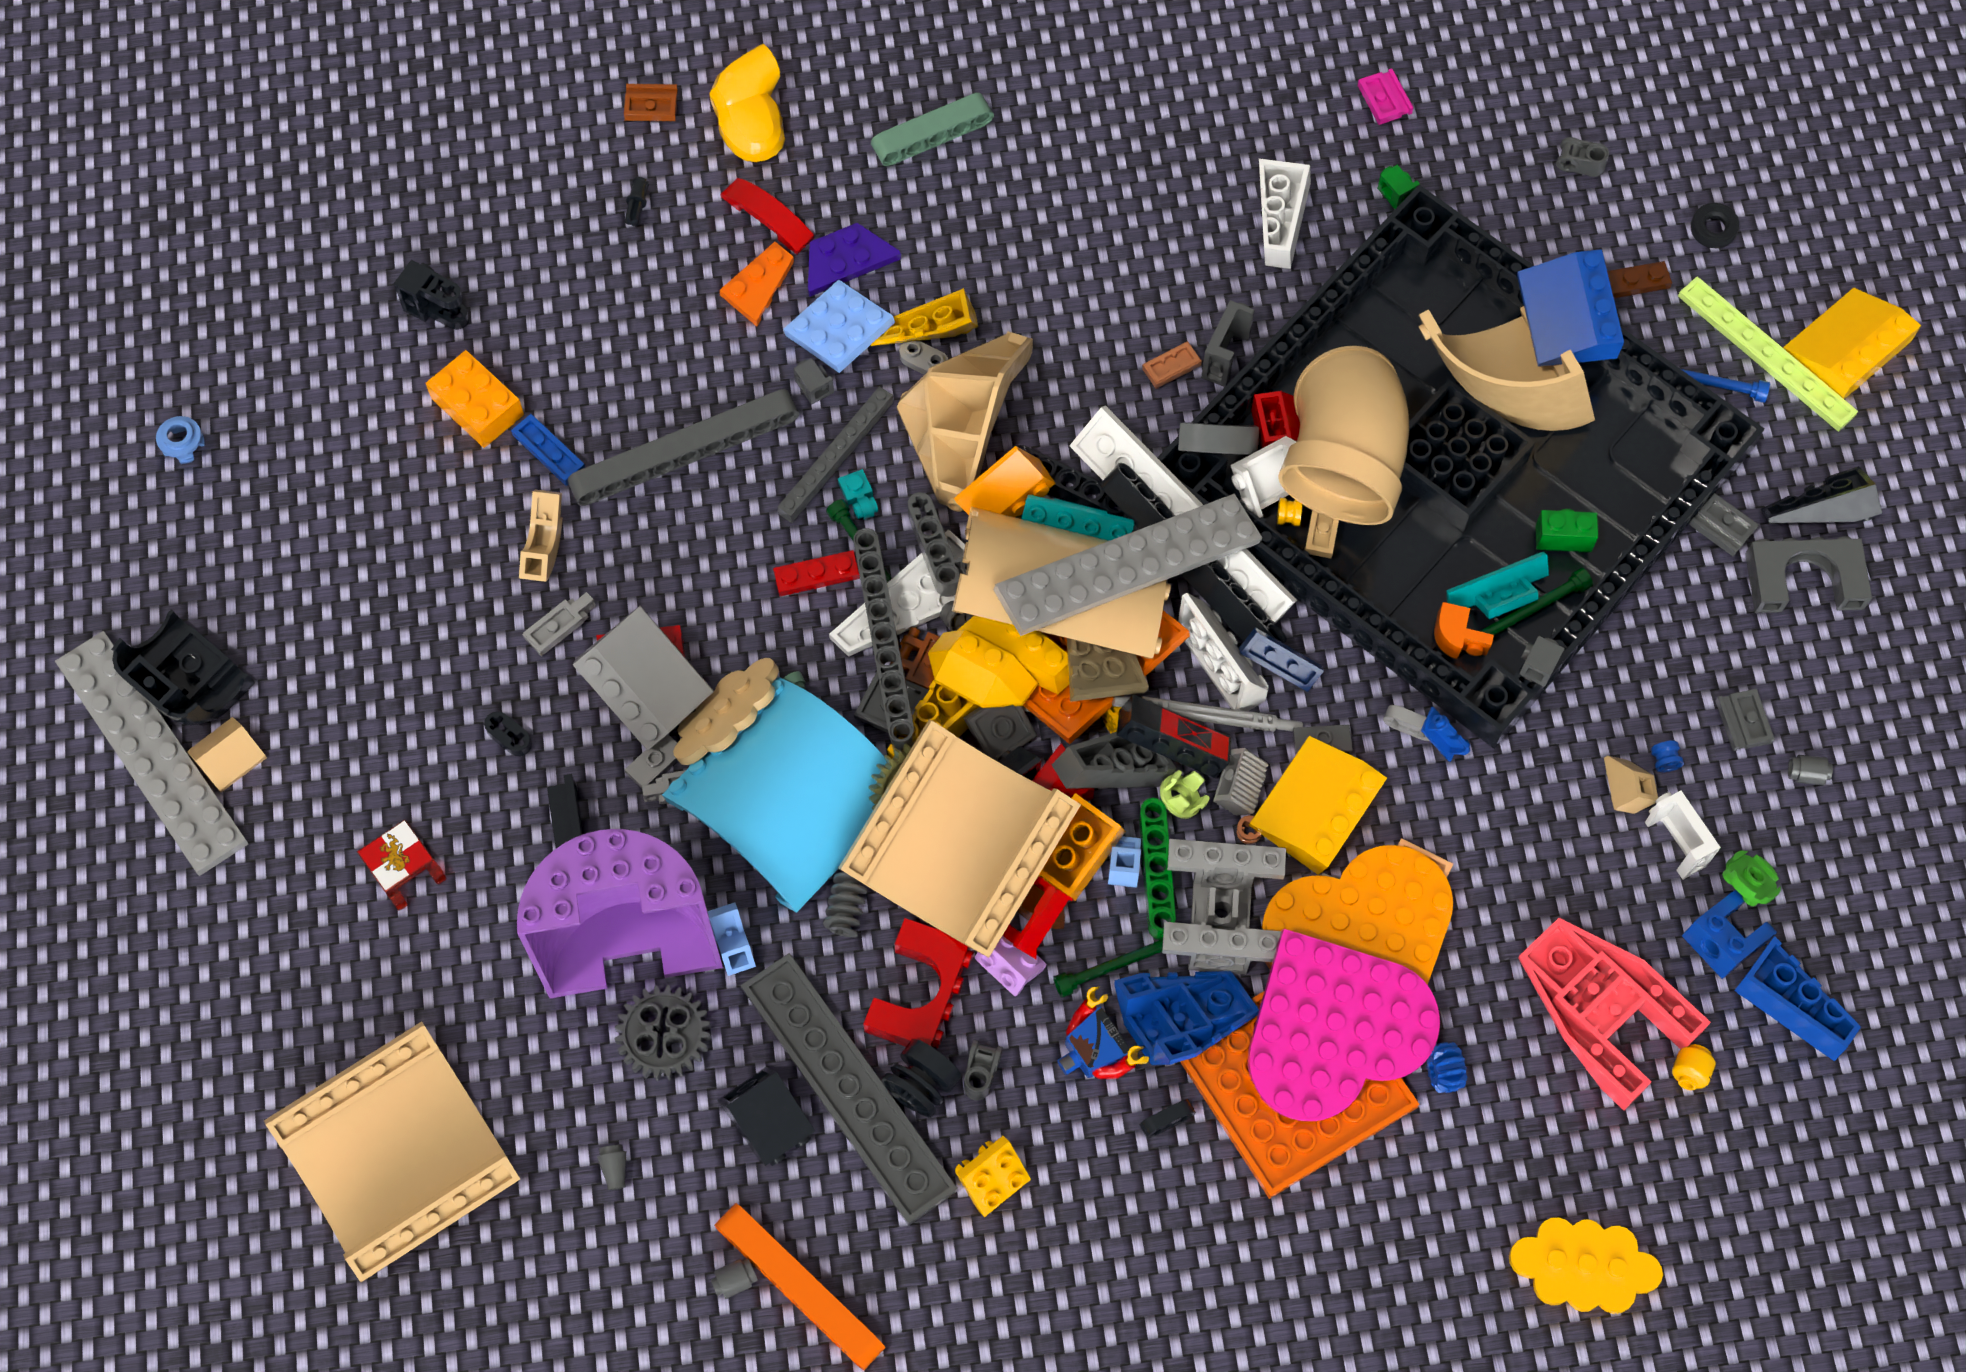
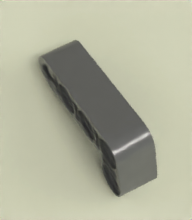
M922 492L915 493L908 500V517L937 593L945 597L954 596L960 573L966 575L967 563L962 562L963 557L954 559L930 496ZM920 508H921L922 512H925V516L922 517V518H921V512H920V510H919ZM928 530L935 532L932 535L924 534V532ZM934 554L944 555L940 559L933 558L932 556ZM944 577H950L953 579L951 582L941 581V579Z

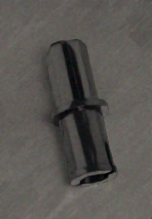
M635 177L633 179L630 195L626 198L628 208L625 223L627 225L637 226L641 211L646 207V193L649 181H646L643 177Z

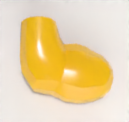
M760 44L728 65L717 76L709 93L712 107L718 118L719 133L724 142L736 156L751 162L765 161L776 156L783 148L785 141L781 112L777 103L771 98L772 92L780 78V70L772 52L764 44Z

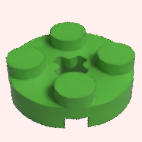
M1748 851L1736 852L1726 863V869L1722 873L1724 880L1742 895L1743 900L1748 905L1754 907L1758 903H1770L1781 891V886L1777 888L1776 881L1779 879L1777 873L1762 857L1755 855L1752 858L1745 855Z

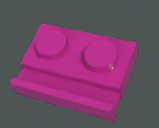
M1389 69L1386 73L1380 72L1358 80L1357 86L1378 125L1401 118L1402 115L1407 113L1408 115L1412 114L1413 106L1393 69Z

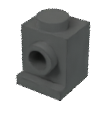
M812 358L801 361L794 368L795 382L811 405L834 393L832 377L827 376L824 368L821 365L817 366Z

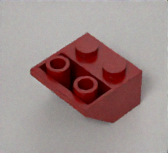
M1283 391L1254 394L1251 411L1254 425L1260 427L1259 448L1262 449L1285 436L1297 442L1300 421L1294 406V396Z

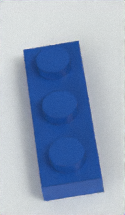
M532 414L511 430L512 435L565 486L568 485L567 480L571 474L586 468L585 464Z

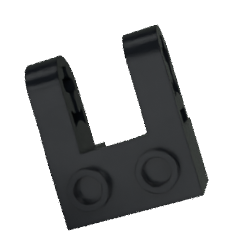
M411 260L393 283L403 311L424 322L430 317L451 329L459 330L466 327L470 318L467 308L462 304L463 296L458 284L436 273L429 265L425 263L419 264ZM452 292H454V295H455V296H454V297H452V296H449V297H448V296L445 295L444 293L450 295V294H452ZM459 313H461L462 317H455L454 319H452L451 314L458 315Z

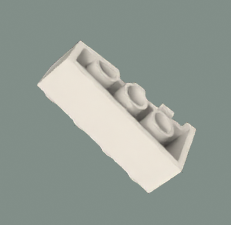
M1259 159L1265 266L1291 269L1311 184L1310 165Z

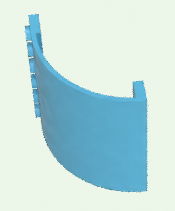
M778 677L772 683L775 688L773 700L765 708L757 712L753 724L738 732L735 741L728 748L720 752H708L699 761L690 764L689 768L670 784L662 796L667 803L682 811H687L729 843L778 892L775 897L780 904L797 913L838 870V867L873 812L872 807L875 804L869 800V797L875 793L869 789V786L876 784L877 781L871 775L880 774L881 771L876 765L882 764L885 766L887 762L884 755L834 709L803 688Z

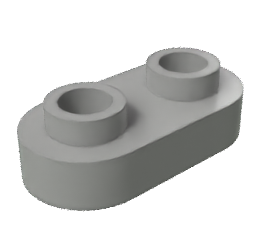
M921 341L903 342L899 350L901 362L923 375L927 373L930 367L937 365L933 364L932 361L938 360L941 363L948 360L945 353ZM910 349H916V350H917V351L914 352V353L909 352Z

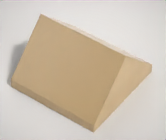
M233 717L187 751L189 756L221 793L267 758L244 727Z

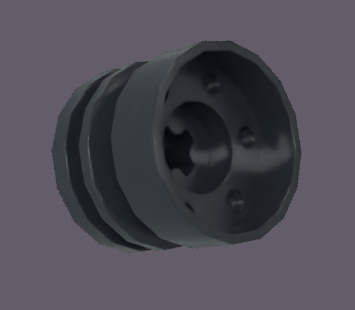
M911 1039L900 1054L907 1067L897 1063L891 1066L893 1074L886 1073L882 1078V1083L901 1104L910 1110L931 1118L936 1112L934 1105L940 1106L943 1103V1099L936 1089L950 1093L960 1080L961 1073L950 1060L923 1041Z

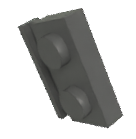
M1715 493L1689 523L1691 527L1733 557L1759 526Z
M1757 689L1732 693L1725 697H1717L1715 702L1732 751L1772 744L1775 739Z

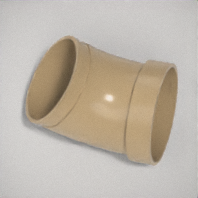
M1344 346L1332 349L1314 359L1303 370L1296 383L1294 406L1300 421L1299 436L1297 442L1288 449L1278 479L1283 489L1291 497L1320 514L1353 524H1382L1392 518L1402 492L1400 477L1404 467L1409 438V414L1406 396L1395 368L1383 354L1362 346Z

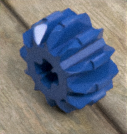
M1455 1042L1436 1044L1426 1060V1068L1428 1069V1077L1431 1079V1085L1438 1093H1450L1465 1088L1468 1077L1462 1050Z

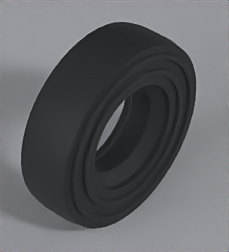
M1708 203L1701 206L1695 212L1691 221L1693 237L1701 245L1708 248L1716 249L1729 245L1739 231L1738 216L1730 207L1721 203ZM1711 218L1718 219L1723 222L1725 230L1720 233H1713L1706 228L1705 222Z

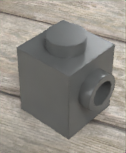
M1538 636L1534 645L1528 643L1521 657L1526 661L1520 671V675L1545 687L1565 648L1559 646L1553 639Z

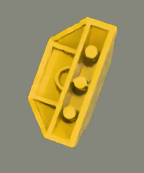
M967 630L944 632L928 652L935 683L982 708L1010 705L1023 706L1038 686V682L1011 653Z

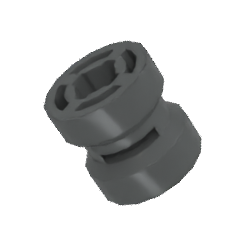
M950 601L942 607L940 618L951 631H957L974 615L953 612L954 601Z

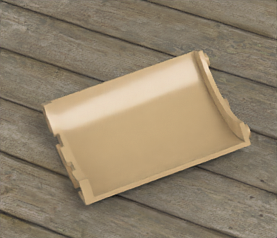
M971 507L965 530L968 542L965 544L962 560L963 563H967L966 575L960 573L952 611L1014 625L993 590L995 584L1103 544L1109 540ZM1166 579L1036 631L1153 659L1154 654H1159L1162 644V638H1159L1158 634L1164 600L1167 601L1171 584L1166 583Z

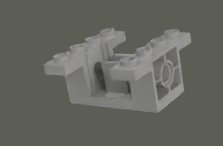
M1169 839L1167 870L1194 872L1191 924L1164 922L1162 954L1189 956L1188 970L1208 972L1231 971L1233 974L1245 975L1247 974L1250 961L1273 962L1281 931L1249 929L1251 887L1254 877L1284 879L1286 848ZM1223 909L1228 913V916L1220 918L1215 914V910Z

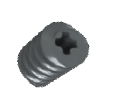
M838 873L833 877L834 885L830 889L832 895L828 898L830 906L825 911L828 917L823 920V926L840 936L857 937L858 932L852 930L851 927L860 926V921L853 917L863 914V911L857 908L856 905L865 904V899L858 895L867 894L868 889L861 886V882L847 873Z

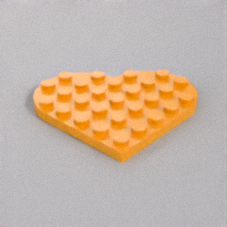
M1398 845L1379 846L1369 849L1354 858L1345 868L1340 879L1329 876H1307L1294 880L1282 887L1274 895L1266 908L1261 930L1281 931L1282 929H1287L1391 961L1412 970L1428 985L1452 916V891L1443 871L1423 853Z

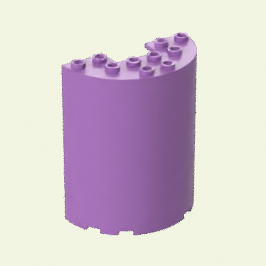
M626 829L598 830L583 834L565 842L545 857L536 867L524 887L518 907L517 934L549 998L606 989L608 987L604 961L661 951L665 978L723 968L698 879L686 860L671 846L658 838Z

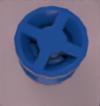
M1665 741L1651 747V754L1656 757L1657 761L1655 763L1657 772L1674 771L1684 765L1683 758L1678 754L1680 747L1677 741Z

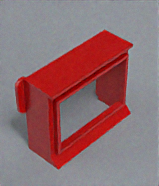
M1039 875L1034 885L1045 893L1036 905L1034 914L1022 932L1009 924L1002 935L1012 942L1013 946L1036 960L1038 946L1067 902L1073 900L1069 895Z

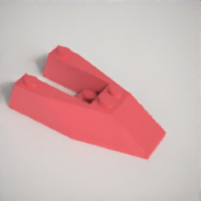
M1558 918L1518 957L1564 1041L1599 1087L1623 1110L1650 1085L1651 1081L1608 1039L1637 1010L1646 1016L1680 1049L1688 1047L1711 1023L1645 960L1561 918Z

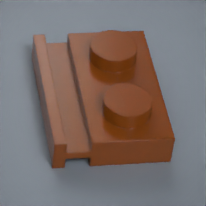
M626 84L625 121H676L677 85Z

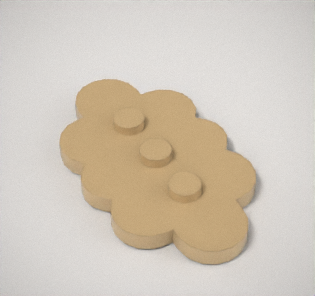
M760 659L745 671H734L726 675L717 684L715 691L696 708V711L688 715L680 723L678 734L681 740L676 744L673 751L679 763L682 765L694 764L708 752L723 751L735 741L738 732L753 724L757 712L770 704L775 695V688L772 683L777 678L779 669L772 659Z

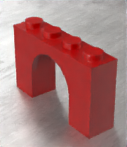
M904 918L894 944L895 953L929 965L939 976L941 982L940 989L930 1003L913 1009L900 1007L874 997L863 1023L864 1032L905 1047L911 1039H918L931 1047L939 1048L944 1031L940 1030L944 1020L949 1021L954 1005L950 1004L953 994L959 995L964 981V978L960 977L964 967L969 968L974 952L970 951V947L941 930Z

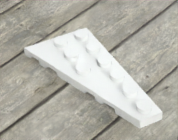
M948 529L945 532V536L954 559L961 558L964 555L965 544ZM922 553L887 583L897 635L910 630L911 627L915 628L939 617L942 607L955 599V595L945 597L937 593ZM934 554L932 557L940 559L944 557V555ZM950 577L941 579L943 582H951L953 580ZM865 603L829 634V638L848 657L872 647ZM879 614L876 617H882L885 614ZM883 638L880 641H885L889 638Z

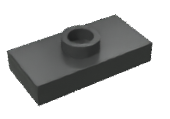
M1349 725L1293 728L1295 755L1309 736L1347 754H1352Z

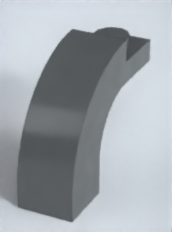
M1183 422L1180 423L1178 450L1223 454H1253L1258 451L1260 427H1257V425H1219Z

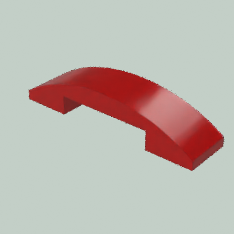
M737 178L720 194L722 199L738 211L744 209L776 233L778 241L795 254H798L814 239V234L785 205L760 187L746 180Z

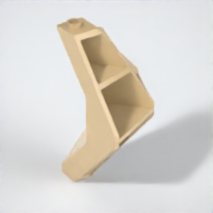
M1007 331V334L930 367L927 373L915 385L902 393L897 405L898 413L938 502L948 506L951 510L957 512L964 511L954 498L980 476L990 435L1010 383L1031 357L1032 338Z

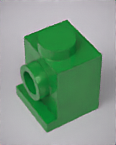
M1395 165L1394 167L1389 166L1381 172L1377 189L1392 207L1396 209L1420 183L1418 181L1412 182L1410 175L1405 171L1403 172L1398 165Z

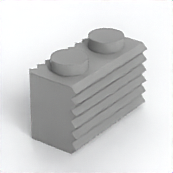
M1246 748L1231 749L1230 763L1222 771L1213 802L1221 805L1225 810H1229L1233 815L1253 814L1258 805V793L1261 791L1260 788L1263 786L1262 784L1266 778L1265 772L1269 766L1268 763Z

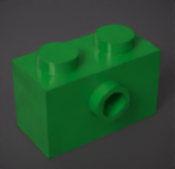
M1572 509L1560 511L1541 510L1536 523L1537 550L1592 552L1598 539L1597 513L1575 512Z

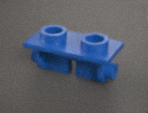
M1431 707L1421 729L1423 734L1448 762H1451L1454 754L1467 755L1470 752L1468 740L1463 739L1461 735L1457 734V731L1449 723V719L1446 716L1440 715L1434 707Z

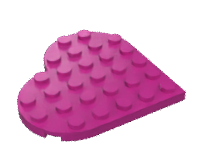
M1282 929L1249 1045L1248 1070L1251 1081H1253L1257 1092L1261 1096L1260 1098L1271 1109L1282 1116L1298 1121H1319L1331 1118L1351 1105L1360 1093L1365 1079L1374 1081L1398 1079L1411 1074L1428 1059L1436 1045L1440 1028V1016L1435 997L1424 980L1405 966Z

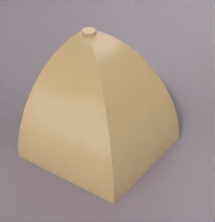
M1524 306L1520 308L1521 317L1495 328L1466 335L1442 334L1429 309L1419 314L1422 324L1418 327L1426 341L1431 339L1443 362L1456 380L1470 395L1502 418L1524 427L1549 431L1568 430L1595 421L1584 372L1571 350L1560 355L1562 364L1537 366Z

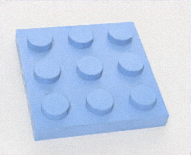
M838 280L783 330L785 336L840 373L895 323L893 315Z

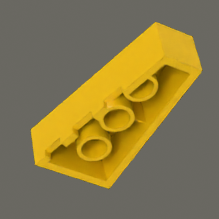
M973 616L958 629L967 630L1011 653L1038 682L1039 686L1059 694L1069 685L1068 653L1042 632L1035 630L1020 636L1014 625L979 616Z

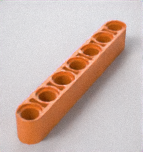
M735 1203L714 1224L716 1229L743 1256L749 1259L774 1286L863 1371L886 1348L862 1322L740 1205Z

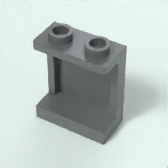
M1229 301L1206 348L1201 378L1226 387L1228 384L1234 352L1227 350V347L1233 336L1248 341L1251 334L1254 310L1246 304Z

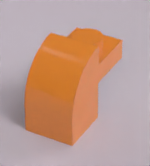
M1442 602L1437 613L1434 636L1439 648L1445 654L1455 659L1458 658L1461 650H1465L1468 654L1474 656L1487 655L1492 646L1494 635L1466 628L1470 608Z

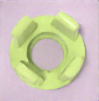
M1178 770L1162 781L1160 796L1165 807L1173 815L1182 819H1188L1195 816L1200 808L1203 809L1208 804L1210 797L1205 795L1200 798L1197 789L1204 782V778L1199 773L1193 771L1183 777L1181 776L1182 771ZM1174 790L1180 794L1172 797L1171 791Z

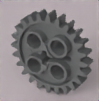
M656 985L654 987V994L651 995L646 989H643L644 998L640 999L633 995L635 1004L633 1006L624 1004L627 1015L618 1014V1018L623 1024L615 1026L616 1032L622 1034L615 1037L616 1044L622 1045L617 1050L620 1055H626L624 1058L626 1065L634 1062L632 1066L634 1073L643 1068V1076L646 1079L651 1072L654 1073L656 1081H659L662 1073H665L670 1081L674 1071L680 1077H683L682 1068L686 1066L689 1070H694L691 1061L701 1062L702 1058L698 1052L708 1051L707 1045L702 1042L711 1040L710 1033L704 1032L711 1028L709 1021H703L708 1017L706 1010L699 1011L702 1007L700 1000L692 1003V993H688L683 997V991L680 987L675 993H672L670 985H667L665 991L660 993ZM668 1008L669 1011L665 1021L668 1032H665L663 1035V1055L661 1058H658L657 1055L661 1044L658 1033H661L663 1029V1010ZM649 1012L658 1014L653 1022L647 1023L643 1021L644 1016ZM677 1015H685L687 1017L686 1021L681 1025L672 1023L673 1018ZM644 1041L654 1042L653 1047L648 1051H641L639 1049L640 1044ZM672 1044H682L683 1048L680 1052L675 1054L668 1052Z

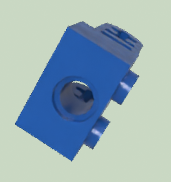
M1737 890L1731 892L1696 919L1682 935L1721 979L1740 966L1778 933L1768 922H1765L1746 938L1739 933L1726 919L1745 903L1742 895Z

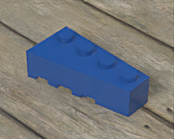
M1774 936L1734 991L1835 1061L1847 1049L1861 1026L1834 998L1830 999L1820 988L1822 985L1814 977L1811 979L1799 966L1801 963L1793 954L1789 956L1781 947L1782 943Z

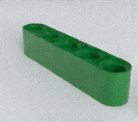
M1149 798L1141 805L1139 816L1147 924L1149 934L1156 940L1163 939L1164 928H1159L1154 922L1158 919H1164L1167 922L1175 923V904L1172 870H1167L1169 835L1166 807L1161 800ZM1155 811L1160 816L1156 819H1151L1145 813ZM1150 838H1158L1162 844L1153 846L1148 840ZM1155 864L1160 865L1164 868V871L1155 873L1150 867ZM1162 892L1167 898L1161 901L1156 900L1152 894Z

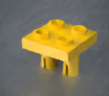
M1004 1136L994 1143L992 1141L985 1142V1145L988 1147L987 1149L982 1145L976 1158L971 1162L963 1160L962 1164L964 1167L958 1164L955 1168L956 1175L978 1212L984 1217L1031 1180L1011 1143Z

